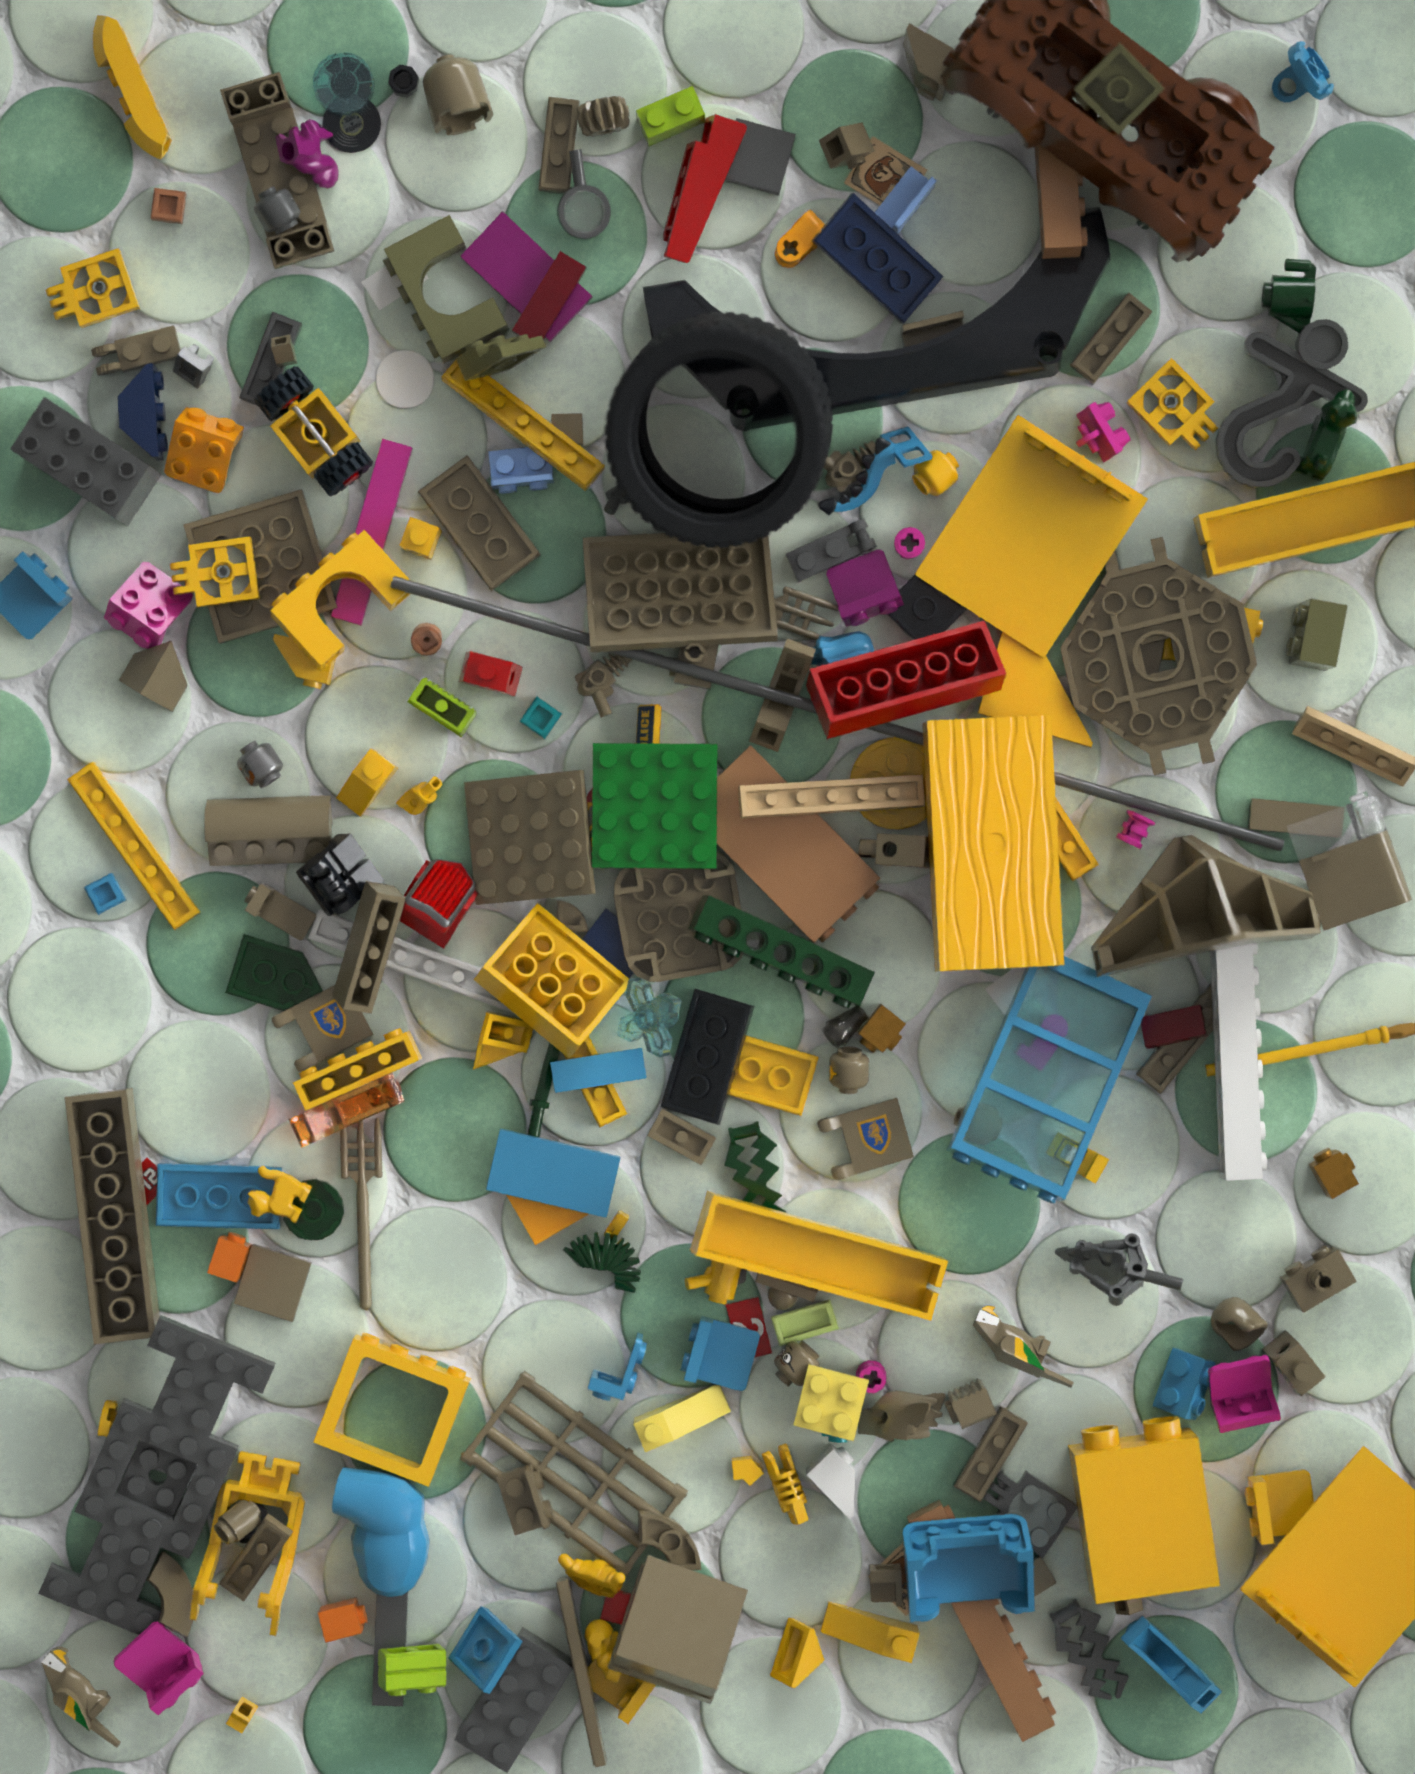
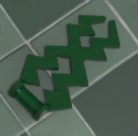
M758 1121L742 1127L728 1128L731 1141L724 1166L736 1169L737 1172L732 1179L748 1189V1193L742 1201L751 1203L759 1194L766 1198L761 1206L786 1213V1210L774 1204L782 1194L766 1186V1183L779 1169L777 1165L765 1159L777 1144L760 1131ZM758 1136L751 1147L759 1149V1151L750 1162L763 1169V1171L755 1181L745 1177L752 1167L736 1159L745 1149L744 1146L736 1144V1140Z

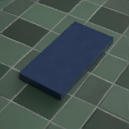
M854 193L849 195L811 240L901 324L906 322L944 277Z

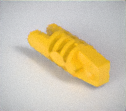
M785 1443L778 1446L779 1456L784 1468L778 1469L774 1456L769 1451L762 1453V1458L782 1512H787L792 1524L799 1525L808 1521L804 1506L807 1503V1499L789 1448Z

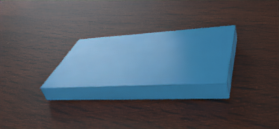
M500 1128L486 1190L607 1218L621 1156Z
M157 1164L156 1226L280 1229L281 1216L265 1213L260 1217H256L251 1214V1209L247 1203L248 1193L251 1190H261L271 1195L275 1182L274 1180L264 1179L258 1174L260 1166ZM265 1166L269 1170L282 1171V1167Z

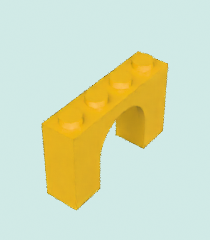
M365 530L359 535L354 532L347 537L341 544L344 548L335 555L332 552L326 555L319 562L320 568L312 575L309 572L304 574L295 583L297 587L289 595L285 592L282 593L271 604L274 607L271 609L272 619L320 671L325 669L344 652V644L324 624L317 613L316 601L319 593L326 585L332 581L344 578L360 581L379 598L390 612L410 595V593L391 588L394 576L407 580L410 579Z

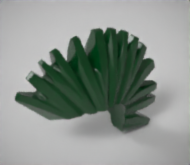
M597 1232L594 1233L593 1244L586 1234L583 1235L584 1241L577 1237V1242L574 1240L570 1242L572 1249L568 1247L563 1249L577 1266L598 1271H611L615 1274V1289L635 1293L636 1288L630 1282H639L640 1277L637 1275H641V1270L631 1266L640 1263L638 1257H630L635 1252V1249L633 1247L629 1248V1242L623 1245L624 1238H621L616 1244L618 1235H614L611 1239L610 1233H606L603 1245H601Z

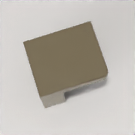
M900 1563L869 1564L871 1601L874 1603L896 1602V1607H903Z

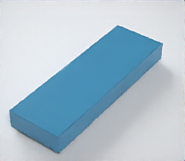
M642 1048L550 1062L555 1093L647 1078Z

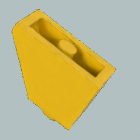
M274 634L273 641L295 676L304 680V686L321 689L322 684L330 685L336 659L320 671L290 637Z
M370 748L352 771L336 798L361 817L398 770V767L376 750Z

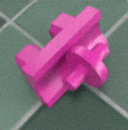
M1094 402L1076 414L1081 423L1077 428L1083 437L1076 442L1077 446L1080 448L1087 444L1092 454L1098 452L1103 462L1110 460L1123 451V447L1131 439L1124 428L1120 427L1112 431L1107 421L1115 417V411L1110 402L1098 405Z

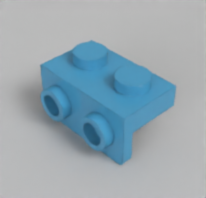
M1172 1348L1152 1406L1183 1419L1196 1420L1202 1414L1206 1404L1204 1396L1209 1387L1208 1370L1215 1366L1216 1362L1203 1359L1178 1348Z

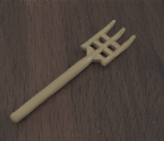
M787 586L783 588V596L774 599L777 627L812 640H818V637L821 635L807 630L810 621L829 627L834 626L833 622L813 614L815 606L839 611L838 606L824 599ZM789 596L797 598L794 607L787 605ZM802 601L810 603L807 611L800 609ZM784 612L791 614L788 623L781 621ZM797 616L804 619L802 627L794 625Z
M359 1118L357 1142L348 1143L346 1120L342 1119L340 1127L341 1178L347 1179L351 1177L357 1183L360 1308L369 1310L372 1307L367 1182L373 1176L376 1178L383 1176L380 1119H375L374 1142H365L363 1119ZM374 1148V1156H365V1149ZM348 1149H357V1156L348 1157ZM374 1162L375 1170H365V1163ZM348 1163H358V1170H349Z

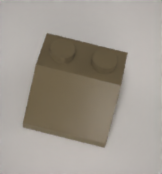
M909 23L906 28L903 47L914 86L918 88V93L926 99L933 101L936 98L941 101L947 92L945 91L943 79L940 77L946 69V66L942 63L953 48Z

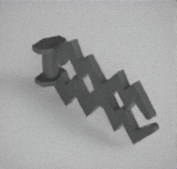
M1076 1599L1054 1614L1053 1612L1049 1614L1055 1624L1056 1651L1070 1652L1068 1662L1086 1666L1081 1686H1091L1088 1693L1089 1696L1107 1700L1112 1699L1111 1694L1100 1690L1106 1681L1093 1678L1098 1668L1104 1670L1103 1679L1118 1681L1115 1697L1119 1699L1129 1676L1115 1672L1120 1661L1102 1657L1110 1636L1094 1632L1101 1615L1081 1608ZM1079 1613L1080 1616L1076 1626H1085L1079 1640L1094 1643L1090 1656L1080 1655L1083 1647L1082 1643L1066 1641L1072 1628L1060 1626V1624Z

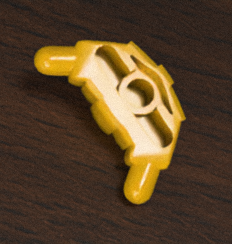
M565 1553L558 1557L559 1564L578 1587L594 1595L613 1598L625 1582V1575L617 1572L616 1569L610 1567L603 1560L596 1559L592 1561L586 1559L583 1561L578 1558L573 1560Z

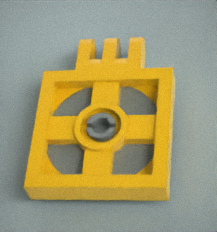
M119 248L60 267L64 283L45 290L47 296L60 294L59 298L49 301L51 308L64 306V309L53 313L55 320L76 315L81 328L140 309Z
M1172 358L1126 402L1168 446L1181 436L1194 450H1197L1200 444L1193 436L1196 434L1205 442L1209 435L1202 427L1205 426L1212 433L1218 429L1216 424L1204 413L1215 401Z
M250 536L188 545L190 560L170 563V570L183 569V574L171 576L172 582L185 581V586L173 588L174 595L195 592L197 607L260 599L252 539Z

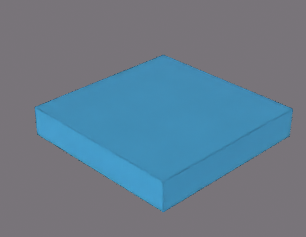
M480 1606L448 1659L482 1692L490 1694L523 1641L488 1608Z

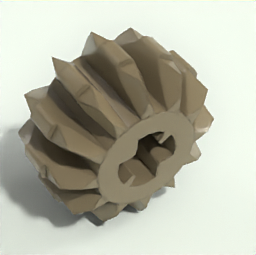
M612 96L581 104L578 107L577 119L582 134L594 137L626 129L630 123V113L625 98Z

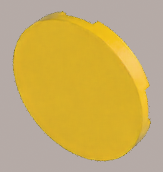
M889 737L874 742L858 756L852 767L850 779L910 775L923 776L924 807L859 811L868 821L882 828L898 830L915 826L927 818L923 745L896 737Z

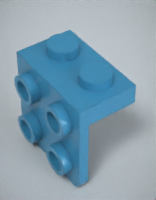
M22 551L14 559L18 565L0 582V613L24 638L33 639L73 598L66 592L69 586L57 575L52 578L45 570L48 565L37 554L34 553L31 556Z
M701 1316L699 1324L693 1322L688 1341L694 1342L691 1354L685 1352L680 1370L686 1372L684 1380L696 1383L698 1379L738 1391L745 1390L760 1338L759 1333L752 1329Z
M637 1332L623 1378L593 1369L588 1389L593 1391L592 1395L594 1397L610 1401L611 1397L624 1400L626 1393L632 1394L638 1373L633 1371L635 1363L641 1365L647 1348V1343L642 1342L643 1334Z

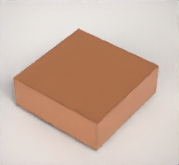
M154 188L151 220L183 224L186 192Z

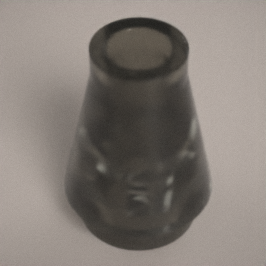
M854 1006L852 1009L826 1021V1026L822 1028V1032L835 1048H838L840 1045L845 1046L861 1025L868 1020V1016L860 1006Z

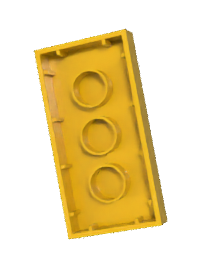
M1051 715L925 721L922 724L935 972L1064 965Z

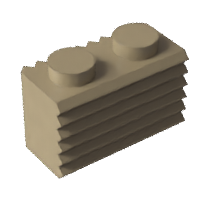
M978 1378L976 1382L971 1381L970 1385L966 1383L964 1387L960 1386L959 1390L954 1388L953 1392L948 1391L949 1400L944 1402L953 1424L959 1422L962 1429L997 1415L983 1382Z

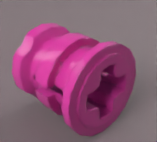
M912 527L903 528L899 531L894 541L895 551L903 559H913L920 555L925 547V538L921 531ZM907 536L911 537L912 542H917V546H914L911 552L907 551L906 546H901V543L906 540Z
M1127 810L1126 813L1129 815L1127 822L1123 821V831L1118 833L1116 838L1141 849L1143 837L1147 838L1149 834L1147 832L1148 827L1154 826L1155 822L1134 811Z
M875 1360L864 1361L858 1366L856 1376L866 1379L864 1377L865 1374L870 1375L871 1371H876L879 1380H873L872 1384H868L866 1391L867 1393H876L882 1390L886 1384L885 1368Z

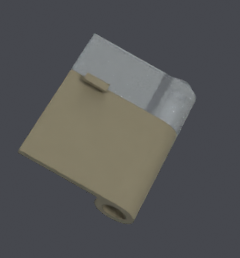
M1367 791L1350 796L1351 803L1287 826L1309 891L1314 895V905L1324 931L1412 900L1375 795L1368 796Z

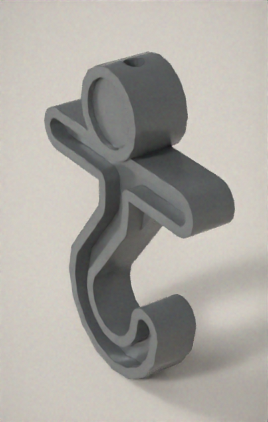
M1322 319L1304 326L1298 333L1295 341L1296 351L1262 332H1255L1245 339L1243 344L1245 353L1281 375L1282 381L1276 391L1232 410L1220 425L1216 437L1217 458L1224 472L1236 482L1250 487L1273 486L1287 479L1300 464L1299 452L1291 447L1279 449L1265 462L1258 463L1252 461L1243 450V439L1250 429L1320 398L1329 402L1342 390L1352 391L1355 397L1357 412L1362 411L1366 407L1368 396L1364 390L1328 370L1339 364L1348 350V337L1344 329L1337 322Z

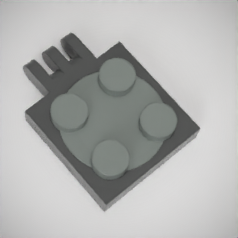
M1028 1471L1024 1472L1018 1482L999 1472L997 1478L1006 1484L1005 1487L1002 1488L993 1482L990 1488L998 1493L999 1496L996 1499L992 1494L986 1492L983 1498L999 1509L996 1515L1016 1514L1025 1518L1033 1551L1044 1558L1078 1506Z

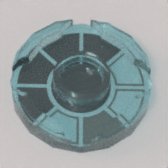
M335 53L327 56L318 64L313 74V89L317 100L326 110L336 115H351L360 112L369 104L374 94L375 80L370 67L361 57L353 53Z

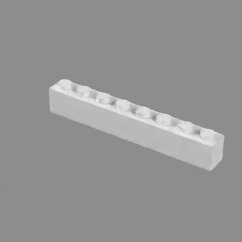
M1258 943L1210 951L1220 1178L1225 1181L1263 1179L1262 1171L1267 1169L1266 1153L1262 1152L1261 1140H1265L1266 1137L1265 1123L1260 1121V1109L1264 1108V1094L1262 1090H1259V1078L1263 1077V1064L1261 1059L1258 1060L1257 1047H1261L1262 1044L1261 1031L1256 1029V1016H1260L1259 998H1255V985L1259 984V971L1257 967H1254L1253 955L1258 952Z

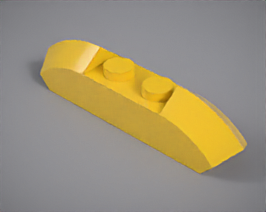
M97 15L93 30L94 55L98 67H111L106 70L114 88L119 86L123 97L119 98V101L126 116L132 115L124 123V127L140 148L161 160L168 152L172 140L122 26L116 19Z

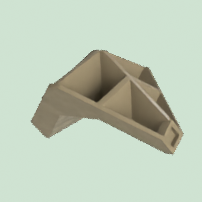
M1188 835L1172 839L1092 945L1091 951L1098 978L1192 954L1261 942L1310 939L1321 933V921L1315 909L1312 892L1242 865L1195 836Z

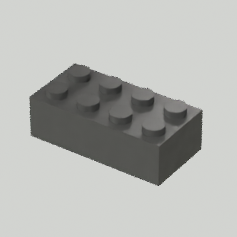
M522 1627L517 1635L523 1642L490 1694L481 1692L455 1736V1741L506 1773L513 1765L573 1669L570 1656Z

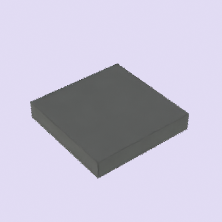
M736 118V121L746 124L747 130L725 181L779 196L796 134Z

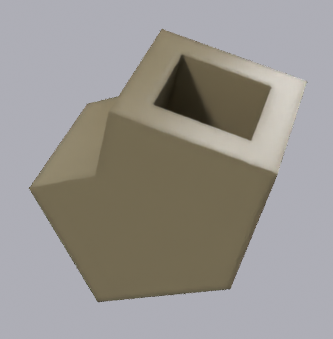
M285 335L271 338V348L276 365L282 367L297 364L291 336Z
M1141 1598L1114 1602L1116 1614L1132 1615L1143 1611Z

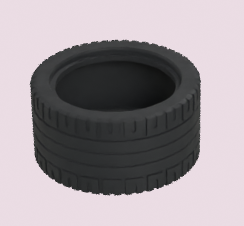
M712 312L711 314H699L695 318L689 317L681 322L678 321L672 324L669 329H664L652 338L638 353L620 378L609 403L610 409L607 411V423L605 425V435H607L605 449L608 450L606 456L608 464H611L610 471L612 477L616 479L615 483L618 489L623 492L622 496L626 502L632 505L631 508L636 514L639 513L641 519L646 523L652 524V527L657 531L665 532L664 535L670 538L675 537L678 539L677 541L683 543L689 542L694 546L700 547V545H705V548H714L715 546L728 548L729 545L736 547L742 546L746 542L749 544L757 541L760 537L763 539L769 536L772 531L776 532L782 528L783 524L791 521L794 514H798L804 504L808 502L818 484L830 448L833 424L831 423L833 419L831 399L827 395L828 388L826 382L823 381L820 369L817 370V364L812 357H809L808 351L803 346L800 347L794 337H789L786 331L776 328L774 324L763 322L761 318L755 316L754 318L749 317L748 314L740 313V315H737L735 312H726L725 314ZM707 357L735 359L763 372L781 390L794 418L796 445L791 462L784 472L770 485L744 497L731 499L711 498L686 489L671 478L662 468L653 453L647 433L648 403L657 382L668 372L684 363Z

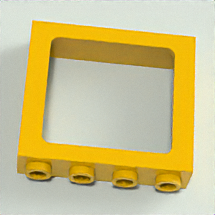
M364 1332L362 1336L356 1334L351 1342L313 1443L429 1487L471 1378L466 1377V1371L460 1368L449 1366L446 1369L436 1365L438 1361L429 1356L420 1355L417 1358L409 1355V1350L403 1346L391 1344L388 1347L380 1344V1339L374 1335ZM363 1358L374 1359L447 1388V1398L421 1464L335 1432L336 1425Z

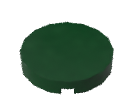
M319 1179L303 1180L302 1182L313 1187L305 1203L301 1202L299 1197H295L293 1200V1204L302 1209L298 1221L293 1223L287 1217H283V1220L289 1231L298 1238L314 1241L322 1240L333 1234L341 1224L344 1215L343 1199L338 1190L327 1181Z

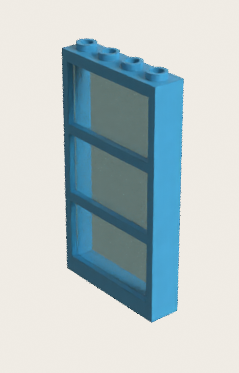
M1065 956L1064 965L1026 967L947 1148V1151L954 1153L952 1158L966 1165H969L970 1162L982 1166L980 1171L989 1176L998 1178L1000 1174L1009 1178V1184L1020 1190L1033 1189L1039 1192L1037 1197L1046 1202L1055 1204L1056 1200L1059 1202L1065 1200L1152 996L1109 976L1097 978L1096 970Z

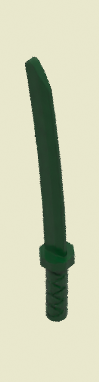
M550 1042L542 1066L535 1098L530 1099L529 1104L533 1106L528 1135L540 1137L543 1114L545 1109H549L550 1105L547 1102L552 1083L550 1062L557 1061L560 1053Z

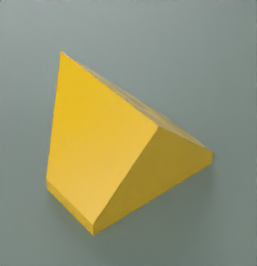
M487 1011L478 1040L473 1070L520 1052L527 1053L533 1028L522 1019Z

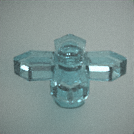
M641 978L629 979L625 996L633 1013L620 1018L617 1035L629 1042L638 1041L643 1037L649 1053L657 1057L669 1056L673 1039L668 1030L678 1021L681 999L670 993L659 994L655 998L649 982Z

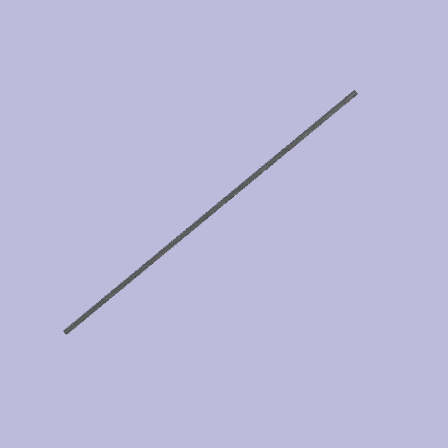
M397 576L393 577L391 588L590 647L589 633ZM643 649L607 651L817 714L812 700ZM889 722L866 728L923 745V732ZM1054 771L1055 785L1274 850L1281 851L1284 846V839Z

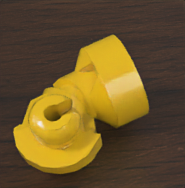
M593 1620L587 1625L585 1630L588 1652L591 1655L592 1661L596 1659V1665L603 1671L605 1679L618 1683L621 1673L607 1668L612 1652L609 1653L607 1651L613 1628L605 1620Z

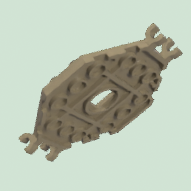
M1163 537L1151 539L1155 557L1154 562L1119 570L1116 552H1113L1105 564L1107 574L1078 618L1071 633L1060 647L1074 708L1148 753L1154 776L1167 773L1161 751L1198 743L1203 764L1215 762L1210 739L1257 666L1243 603L1168 559ZM1170 638L1177 667L1147 675L1140 645Z

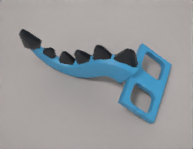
M909 427L881 434L875 441V453L865 455L861 459L866 470L856 475L855 479L861 485L850 487L852 496L848 497L846 494H843L839 502H836L835 498L832 497L820 501L818 507L827 515H831L833 512L855 509L874 495L884 470L888 466L896 464L895 457L905 468L931 460L932 454ZM905 434L910 440L895 444L889 438ZM918 450L923 456L907 460L902 454Z

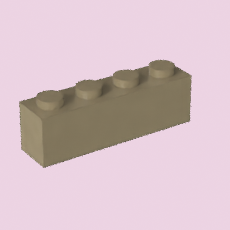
M365 881L332 997L343 1009L372 1014L406 900L395 886Z

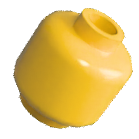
M933 450L930 452L932 454L931 460L914 465L912 480L924 495L939 496L957 482L958 473L956 469L959 467V464L951 453L947 452L944 454L939 450Z

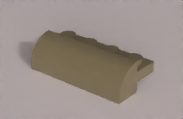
M331 795L207 800L204 826L205 842L208 844L209 865L307 863L317 853H321L330 844L329 841L333 839Z

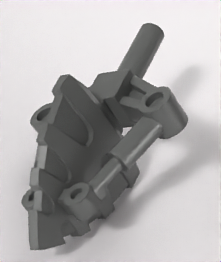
M1133 1233L1126 1235L1125 1239L1107 1240L1098 1244L1080 1240L1076 1243L1075 1248H1068L1067 1246L1055 1250L1057 1256L1064 1261L1070 1262L1069 1270L1072 1274L1080 1273L1089 1279L1090 1284L1109 1296L1108 1300L1114 1306L1121 1305L1124 1299L1140 1287H1143L1144 1281L1179 1291L1182 1288L1183 1278L1148 1269V1263L1140 1245V1238ZM1124 1251H1125V1252L1127 1253V1255H1128L1129 1263L1126 1262V1255H1125Z

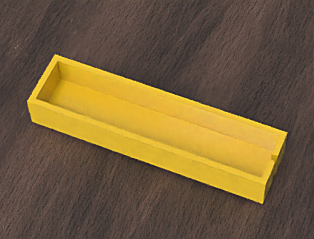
M1415 462L1198 514L1193 520L1199 545L1206 544V548L1201 553L1207 578L1415 528Z
M710 1191L706 1193L690 1247V1251L699 1257L930 1321L932 1320L939 1294L930 1288H926L927 1282L941 1288L948 1260L938 1255Z

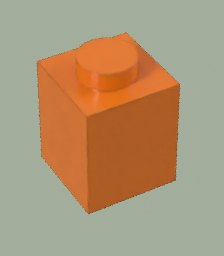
M229 1232L228 1236H220L207 1273L237 1283L242 1277L252 1244L245 1242L246 1237L237 1233Z
M357 1597L321 1606L318 1611L325 1643L361 1634L365 1627L364 1623L368 1622L364 1605H359Z

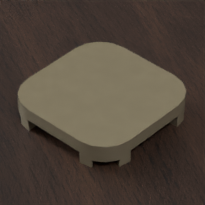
M717 852V869L623 868L618 873L614 882L613 896L624 957L629 969L637 977L648 982H662L726 970L733 967L742 958V954H740L739 958L723 952V945L712 941L711 945L696 940L694 938L696 933L688 930L703 895H710L742 910L734 867L723 854ZM726 919L722 920L718 926L719 933L724 937L728 936L731 932V924Z

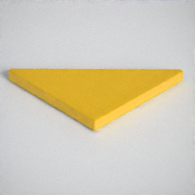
M1001 632L997 652L1006 671V677L1000 691L982 696L977 714L991 718L1051 715L1053 737L1091 748L1093 742L1047 656L1042 658L1012 637Z

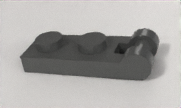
M865 518L786 553L798 583L877 547L874 538L870 539L866 528L868 525ZM855 534L859 544L851 548L846 537Z

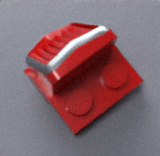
M435 859L431 862L426 860L404 894L406 900L399 921L443 949L449 943L460 922L466 916L479 894L475 891V882L461 862Z

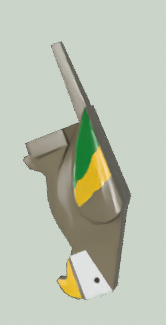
M984 1306L979 1310L973 1326L989 1345L997 1361L1038 1378L1041 1376L1070 1388L1073 1386V1381L1041 1365L1051 1343L1045 1339V1336L1032 1338L1022 1329L1001 1322L998 1315L994 1312V1306Z
M60 1646L53 1648L41 1663L51 1686L54 1704L88 1731L93 1730L117 1748L121 1742L95 1718L108 1704L111 1696L105 1690L94 1689L91 1682L83 1674L70 1666L66 1655L69 1652L68 1649Z

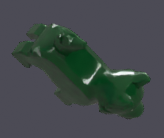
M1350 390L1339 391L1333 400L1322 406V413L1315 417L1306 450L1303 456H1300V464L1295 469V472L1302 475H1307L1308 472L1312 473L1311 479L1320 482L1328 475L1336 459L1347 427L1356 424L1359 417L1355 408V397Z

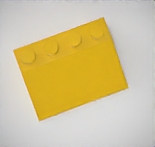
M538 903L474 978L479 985L568 1058L579 1048L633 982Z

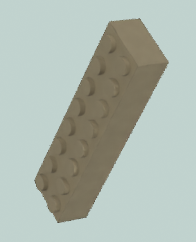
M133 1088L65 1097L94 1345L151 1338L160 1314Z

